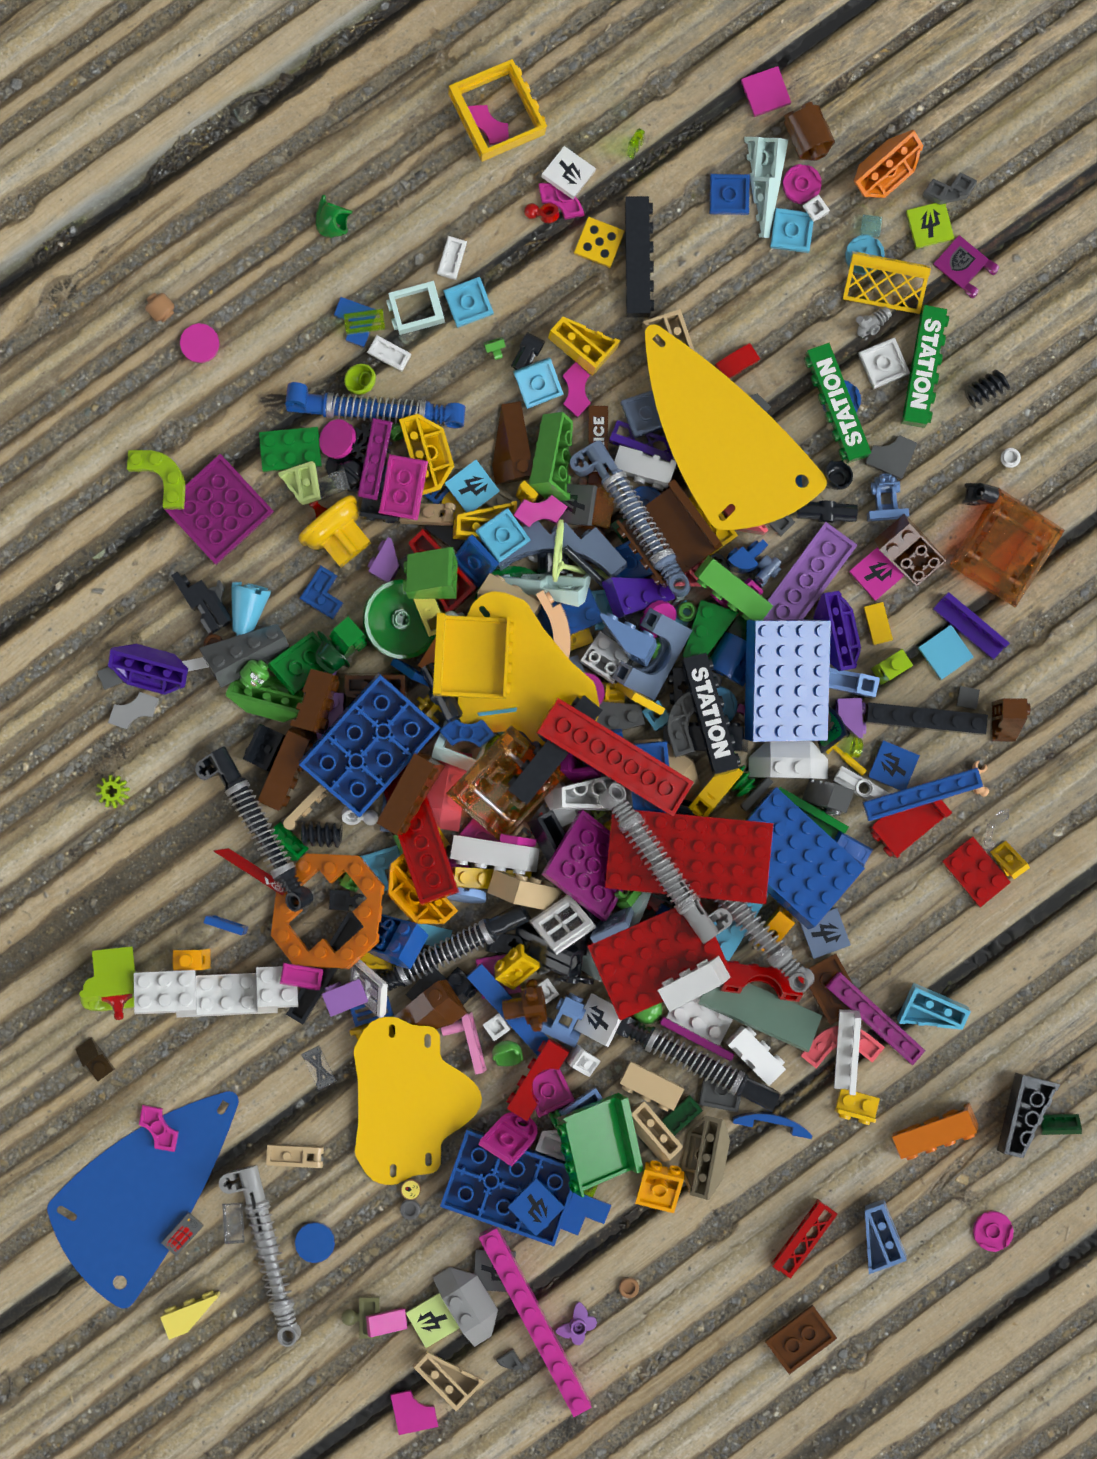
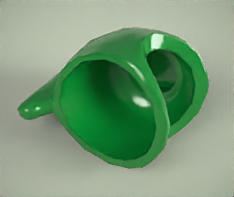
M322 195L316 212V230L321 236L327 238L346 234L348 232L347 219L353 211L327 202L326 196Z

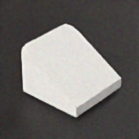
M819 194L802 206L813 222L826 216L830 211Z

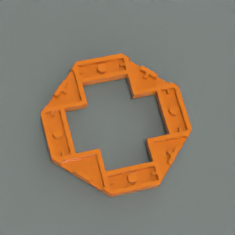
M306 853L294 864L297 868V875L295 877H299L298 882H302L300 886L310 880L319 870L329 883H334L344 872H347L367 898L352 911L364 927L336 952L325 939H322L309 951L289 925L303 910L291 911L285 902L286 894L288 893L286 892L282 896L276 892L271 937L293 965L350 969L379 943L378 929L379 922H381V901L385 886L360 856Z

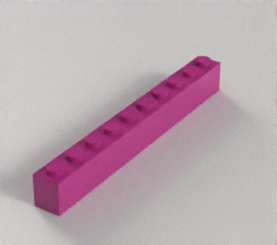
M492 1226L479 1233L480 1242L573 1417L592 1408L586 1391L517 1261L512 1255L500 1229Z

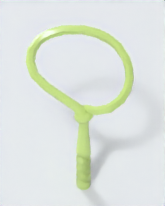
M562 519L557 523L552 567V580L554 582L558 581L560 571L563 569L584 575L587 574L581 567L567 565L562 561L564 521ZM594 569L604 579L608 578V575H606L602 570Z

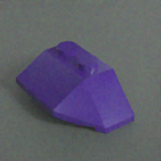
M840 591L821 594L813 618L831 621L830 664L838 671L855 669L861 651V644L854 612L848 602L841 596Z
M140 644L124 645L110 649L108 667L114 670L127 685L164 695L179 688H184L186 685L188 668L173 653Z

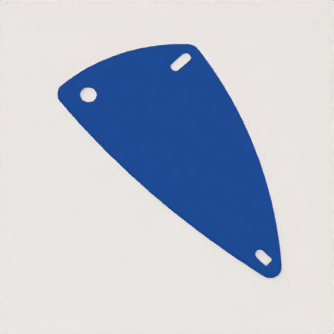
M227 1091L213 1095L163 1115L167 1125L179 1131L175 1152L155 1149L154 1138L150 1131L140 1127L91 1161L49 1202L47 1211L51 1225L69 1261L95 1291L115 1306L128 1308L134 1303L169 1252L161 1242L188 1212H192L217 1161L238 1107L239 1099L234 1092ZM222 1100L229 1103V1106L225 1113L220 1115L217 1109ZM59 1206L65 1207L75 1213L77 1219L75 1221L69 1220L59 1214L57 1208ZM116 1276H124L126 1278L127 1285L124 1289L119 1290L114 1287L113 1280Z

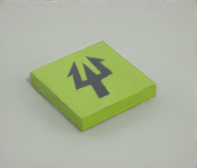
M933 203L906 211L915 249L954 240L946 204L939 205Z

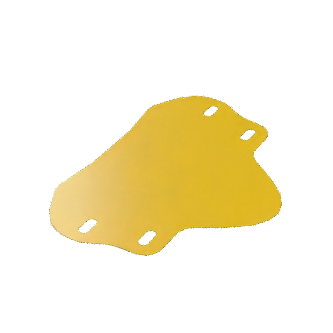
M497 591L485 593L475 600L467 616L484 617L479 611V607L484 606L490 613V618H507V616H510V622H514V633L509 634V642H513V653L508 654V662H512V673L507 674V682H511V694H507L506 699L458 697V705L463 712V716L459 718L462 723L474 724L483 720L493 732L521 731L525 733L531 742L538 741L541 745H544L545 742L538 736L536 731L556 698L571 705L577 696L581 698L585 695L599 707L594 682L573 664L553 641L526 601L508 593ZM517 707V712L485 716L477 714L479 712Z
M396 1017L378 1018L363 1030L354 1047V1059L358 1078V1129L355 1156L364 1172L373 1181L384 1185H394L412 1176L431 1174L439 1169L443 1140L463 1127L477 1114L481 1107L482 1096L475 1082L442 1059L440 1055V1035L435 1028L412 1025ZM391 1024L395 1026V1037L393 1038L389 1037V1026ZM426 1034L431 1036V1046L428 1048L424 1045ZM427 1153L432 1155V1164L430 1166L425 1164V1155ZM392 1164L396 1165L395 1177L390 1176V1166Z

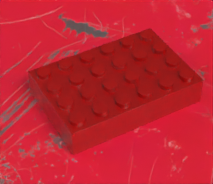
M676 908L667 910L596 943L587 945L619 1020L664 1002L658 992L663 986L662 982L671 977L673 980L679 978V973L689 968L691 971L697 968L696 965L706 959L710 961L719 956L728 973L731 972L716 936L703 944L688 921L677 912Z

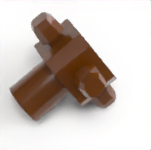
M529 979L526 983V988L521 989L522 997L502 1000V1009L505 1020L525 1017L527 1025L530 1024L531 1029L537 1032L542 1030L543 1022H547L546 1002L542 986H538L536 979Z

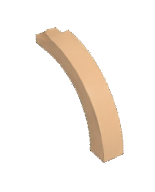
M543 589L536 595L549 617L554 642L569 658L571 634L566 613L561 603L556 606L552 605L555 602L549 591L546 593Z

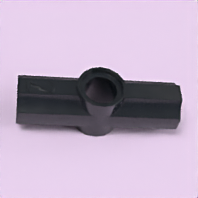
M828 500L810 501L797 510V519H813L824 523H833L835 521L856 522L858 516V505L839 504Z
M434 662L421 668V673L430 688L428 692L429 698L434 704L439 705L447 723L462 717L463 712L455 697L433 695Z

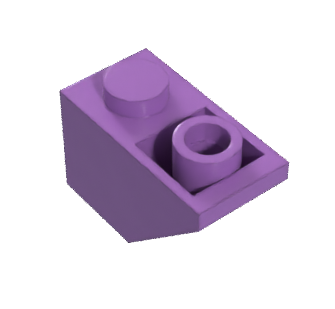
M388 537L386 541L382 540L377 549L380 552L377 557H373L368 564V568H370L369 573L384 582L393 581L400 569L393 541Z
M862 698L835 700L836 712L842 718L846 729L856 739L863 738V734H866V722H863L862 714H865L866 708L865 703H862Z

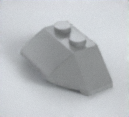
M448 1267L434 1276V1282L444 1303L462 1333L475 1347L490 1338L498 1308L478 1275Z

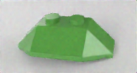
M269 675V678L258 689L247 688L239 678L230 683L226 696L247 713L286 722L297 717L299 710L296 707L298 703H302L304 693L300 690L293 696L277 677Z

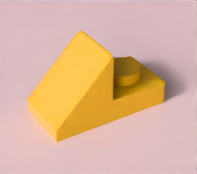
M1004 841L990 851L1006 876L1010 875L1015 879L1030 869L1028 863L1007 841Z

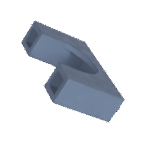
M649 608L641 626L657 634L661 646L656 658L647 667L636 668L621 661L612 678L622 685L655 700L692 630Z

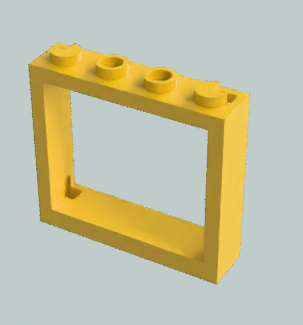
M513 59L449 85L448 95L481 162L545 135L547 124L545 117L540 115L538 111L539 105L536 99H532L530 95L529 84L527 81H523L521 77L522 71L515 65ZM509 74L535 128L488 148L462 94Z

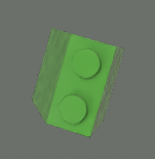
M453 547L408 554L407 561H404V573H407V580H403V592H406L409 599H456L458 560Z

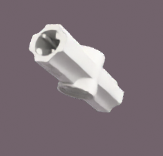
M843 766L840 767L833 780L841 786L854 790L857 796L867 801L890 794L873 784L870 780L862 778ZM862 782L868 786V791L865 794L859 791V785Z

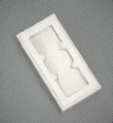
M448 236L437 275L454 280L457 279L467 241Z
M376 335L367 351L371 356L401 372L411 357V353Z

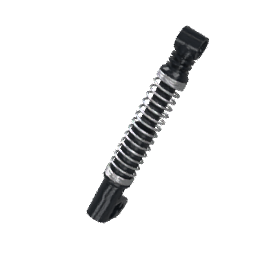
M223 746L204 757L195 766L197 776L202 780H207L217 775L220 777L224 785V792L227 797H231L229 800L234 802L232 806L235 805L237 808L235 811H239L240 815L238 817L243 818L241 822L246 824L244 828L248 827V834L255 833V836L251 837V839L257 837L259 840L254 843V845L261 844V847L257 850L264 849L265 852L260 856L266 854L268 858L263 862L270 860L271 863L267 867L273 865L274 869L270 873L274 881L279 882V884L282 883L281 888H285L283 890L284 893H288L285 898L287 907L291 911L296 912L310 905L313 902L311 890L303 885L300 886L302 882H298L299 877H295L297 875L296 865L293 862L287 863L291 857L284 858L288 851L281 852L284 846H277L281 843V840L274 841L278 837L277 834L271 835L275 829L268 830L272 823L267 822L269 818H265L266 812L261 811L262 806H258L259 801L255 800L256 795H252L253 790H249L250 784L247 782L248 780L242 777L226 747Z
M515 905L491 919H482L478 924L475 923L474 927L469 926L468 930L463 929L462 933L452 934L451 939L446 937L445 941H440V945L435 943L434 947L429 946L428 950L423 949V953L419 952L422 957L419 958L418 954L411 969L393 965L390 971L387 970L386 973L383 972L378 976L388 985L387 993L392 991L393 988L396 989L397 986H408L412 984V979L416 982L415 975L422 979L421 972L427 976V969L433 973L432 967L434 966L436 970H439L438 964L440 963L444 967L443 961L450 965L451 960L455 962V958L459 957L461 959V955L467 956L469 951L473 953L472 949L478 950L480 945L484 948V943L491 944L495 942L498 936L529 922L531 917L525 906Z
M632 1017L621 1020L616 1033L625 1038L631 1037L630 1040L633 1041L635 1039L636 1043L639 1041V1044L645 1051L651 1052L654 1048L653 1055L658 1050L660 1051L659 1058L663 1053L666 1054L664 1060H667L669 1056L672 1057L670 1064L676 1059L678 1060L676 1067L682 1062V1069L688 1065V1072L690 1070L693 1071V1075L698 1074L699 1078L704 1077L705 1081L710 1080L711 1084L717 1083V1087L719 1085L723 1086L722 1090L725 1088L729 1089L728 1093L733 1096H742L771 1112L773 1111L781 1092L750 1079L745 1072L740 1071L738 1073L737 1068L732 1070L731 1065L726 1067V1062L721 1064L720 1059L715 1061L714 1057L709 1058V1055H704L703 1051H700L697 1055V1048L691 1052V1045L685 1049V1042L679 1046V1039L673 1043L674 1036L667 1040L668 1033L661 1037L663 1032L659 1028L657 1029L654 1026L645 1028L646 1025L643 1024L641 1026V1022L637 1024V1020Z

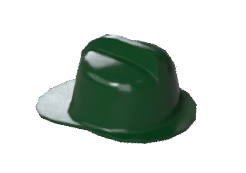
M317 631L322 641L316 651L318 665L329 674H333L343 666L349 668L350 664L345 657L335 649L321 631Z

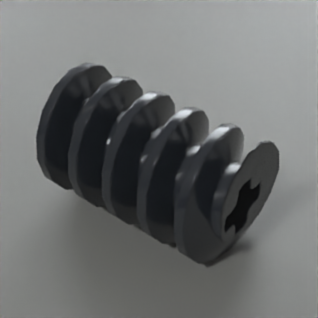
M993 370L992 374H986L985 378H979L978 382H972L971 386L966 385L965 395L971 406L976 409L975 402L981 406L983 405V398L989 402V395L996 398V391L1003 394L1002 387L1010 390V385L1003 373Z
M302 821L301 841L303 846H308L310 841L311 846L315 847L318 841L319 847H323L326 842L327 847L330 848L334 842L335 848H339L343 836L342 823L340 828L337 829L336 823H333L332 828H329L328 822H326L324 827L321 828L320 822H317L316 827H313L312 821H310L308 827H305V823Z

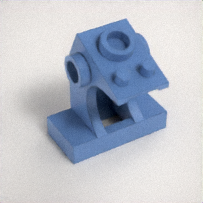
M888 473L880 474V477H874V483H871L872 495L875 494L876 511H869L867 513V522L897 520L903 514L909 517V508L899 509L897 505L896 493H900V481H897L892 474ZM881 493L891 494V504H881Z
M571 992L569 995H565L564 999L560 998L556 1009L559 1011L555 1019L547 1017V1022H543L541 1032L575 1048L581 1033L573 1028L577 1020H582L586 1009L583 1008V998ZM562 1014L572 1018L569 1027L559 1023Z

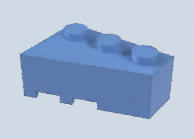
M885 1200L866 1205L865 1221L869 1274L907 1261L906 1252Z

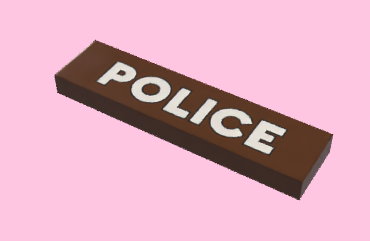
M589 406L588 445L601 440L608 451V406ZM588 457V465H590L592 462ZM596 470L588 475V485H602V479Z

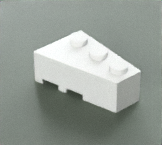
M621 445L614 461L626 476L634 478V482L652 484V488L660 491L668 489V483L671 481L676 466L675 460L667 462L661 460L660 456L654 455L652 457L644 454L642 451Z
M719 956L710 961L706 959L696 965L697 968L692 971L689 968L679 973L680 977L675 980L671 977L662 982L663 986L658 992L669 1012L719 987L730 978Z
M741 1025L725 1042L770 1086L786 1070L782 1066L785 1062L777 1054L773 1057L768 1052L771 1048L763 1040L759 1042L755 1038L757 1034L749 1026L745 1028Z

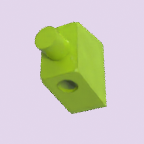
M901 649L870 669L875 677L880 678L879 683L882 685L912 667L913 664L904 650Z

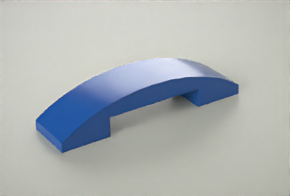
M749 1112L736 1115L731 1120L733 1124L753 1127L754 1120L791 1127L790 1134L792 1136L812 1139V1134L802 1125L792 1119L774 1113Z

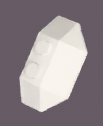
M812 741L765 742L749 757L748 771L750 774L748 777L828 779V759L824 754H821Z

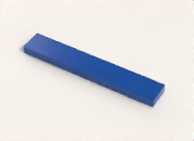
M974 768L862 803L867 820L872 821L984 786L978 768Z
M480 963L466 977L504 1018L502 1000L513 998ZM525 1017L505 1020L533 1052L539 1056L540 1052L537 1050L543 1040L546 1042L549 1040L545 1033L541 1031L534 1032L531 1029V1025H527Z

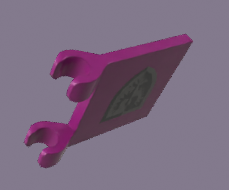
M960 235L933 264L962 288L970 298H975L979 290L969 282L983 267L991 275H995L999 270V266L995 262L985 257Z

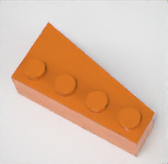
M970 1102L963 1105V1110L952 1109L947 1111V1113L942 1115L943 1118L939 1119V1117L934 1116L924 1121L922 1126L920 1123L894 1132L892 1138L900 1158L911 1160L918 1157V1153L924 1151L926 1154L936 1151L938 1146L944 1145L948 1147L955 1144V1140L961 1138L968 1140L975 1137L974 1134L977 1133L979 1124Z

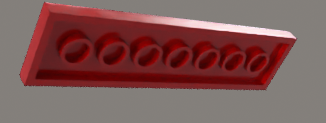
M556 698L536 731L542 737L672 816L675 815L694 783L689 778L559 698Z
M408 764L383 791L387 802ZM426 796L418 813L410 821L411 825L408 831L398 835L421 906L459 893L428 796Z

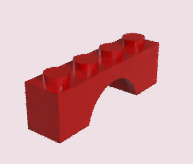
M738 961L727 962L731 970L729 973L730 978L721 985L720 989L723 992L740 994L747 984L760 981L769 984L776 991L780 1000L799 1002L803 996V992H795L790 987L789 977H785L786 973H781L782 970L772 966L767 968L759 967L758 964L744 965ZM798 976L799 981L804 984V978Z
M551 1038L547 1042L543 1040L537 1050L540 1052V1055L537 1059L532 1058L527 1067L530 1069L527 1076H521L517 1083L519 1086L516 1093L512 1092L506 1101L509 1103L507 1109L528 1121L539 1103L533 1092L535 1077L544 1070H559L570 1050Z

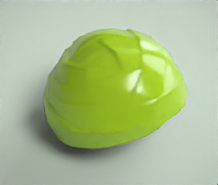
M367 364L352 366L345 375V386L351 393L356 395L368 393L373 389L376 382L374 369Z

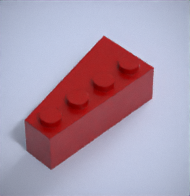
M424 529L408 542L414 553L442 549L437 541ZM458 566L456 599L439 600L446 612L455 611L478 587Z

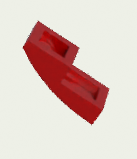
M751 343L717 362L715 367L730 379L757 363L760 357Z

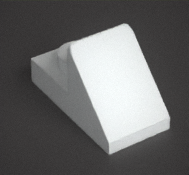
M576 1044L575 1048L571 1049L565 1059L572 1068L588 1077L591 1076L601 1062L578 1044Z

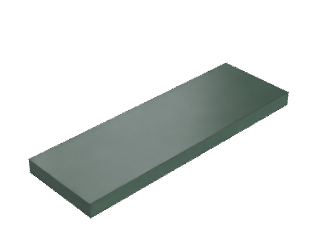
M750 983L743 988L740 994L720 991V985L701 995L698 1004L805 1052L810 1051L822 1015L791 1001L780 1000L777 995Z

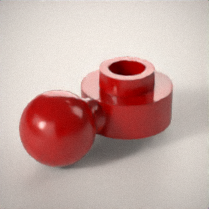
M530 203L524 208V214L529 219H535L540 216L541 221L544 223H553L559 218L558 207L553 203L544 204L540 208L536 204Z

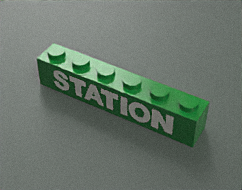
M924 305L921 309L901 424L925 428L928 423H931L933 412L930 411L931 404H934L936 392H933V389L939 380V373H936L937 366L941 365L943 354H940L941 346L944 347L946 335L943 332L944 327H947L949 323L947 309Z
M830 342L807 350L804 362L807 369H811V381L813 386L818 388L820 404L825 406V418L828 424L831 423L833 427L832 436L835 442L838 441L841 448L839 449L841 459L845 460L846 464L868 457L871 454V450Z

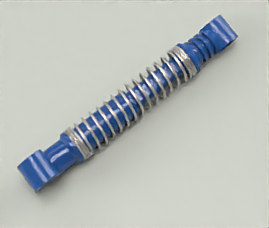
M299 382L288 383L285 402L287 412L319 414L326 418L338 416V419H340V416H344V419L351 417V420L353 417H356L357 420L363 418L364 421L365 418H368L370 422L373 418L378 419V416H381L382 420L385 417H389L391 422V417L395 418V424L397 423V418L402 419L420 414L426 419L434 421L435 424L438 422L442 424L444 422V425L449 428L464 427L466 410L465 405L460 403H448L446 407L444 405L439 407V404H436L435 407L429 401L419 400L416 406L414 399L409 405L408 399L403 404L401 398L397 404L395 398L392 399L391 403L390 399L387 398L384 403L382 397L378 402L376 396L371 399L370 396L365 398L363 395L361 398H358L357 395L346 397L345 394L339 396L338 393L336 395L334 393H325L324 395L309 394L307 386Z

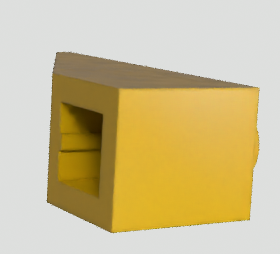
M738 768L735 772L713 777L688 808L696 816L708 817L744 772Z

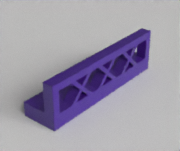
M617 420L609 443L639 450L652 457L657 455L660 456L661 460L667 462L675 460L666 438L649 433L645 435L649 443H640L635 441L629 424ZM619 426L626 428L630 436L624 437L616 434ZM658 441L664 442L667 450L656 449L653 447V443Z
M949 592L932 609L992 660L1010 644Z

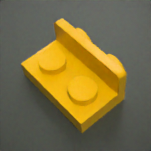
M520 943L511 949L504 958L496 962L494 966L495 980L514 990L540 968L539 962L525 954L524 945Z
M840 1089L835 1112L839 1113L840 1118L850 1120L851 1117L858 1118L859 1123L870 1125V1122L876 1123L875 1116L880 1098L856 1092V1095H849L848 1089Z

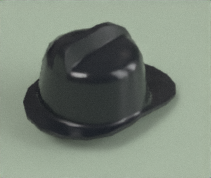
M350 453L340 459L329 457L326 462V470L331 479L334 480L338 475L342 478L341 471L344 470L349 484L347 491H359L364 464L356 460Z

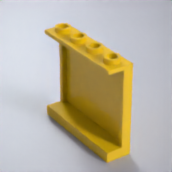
M437 613L433 681L434 696L506 699V695L511 694V682H507V674L512 673V662H508V654L513 653V642H509V634L514 633V622H510V616H507V618L447 616L445 613Z

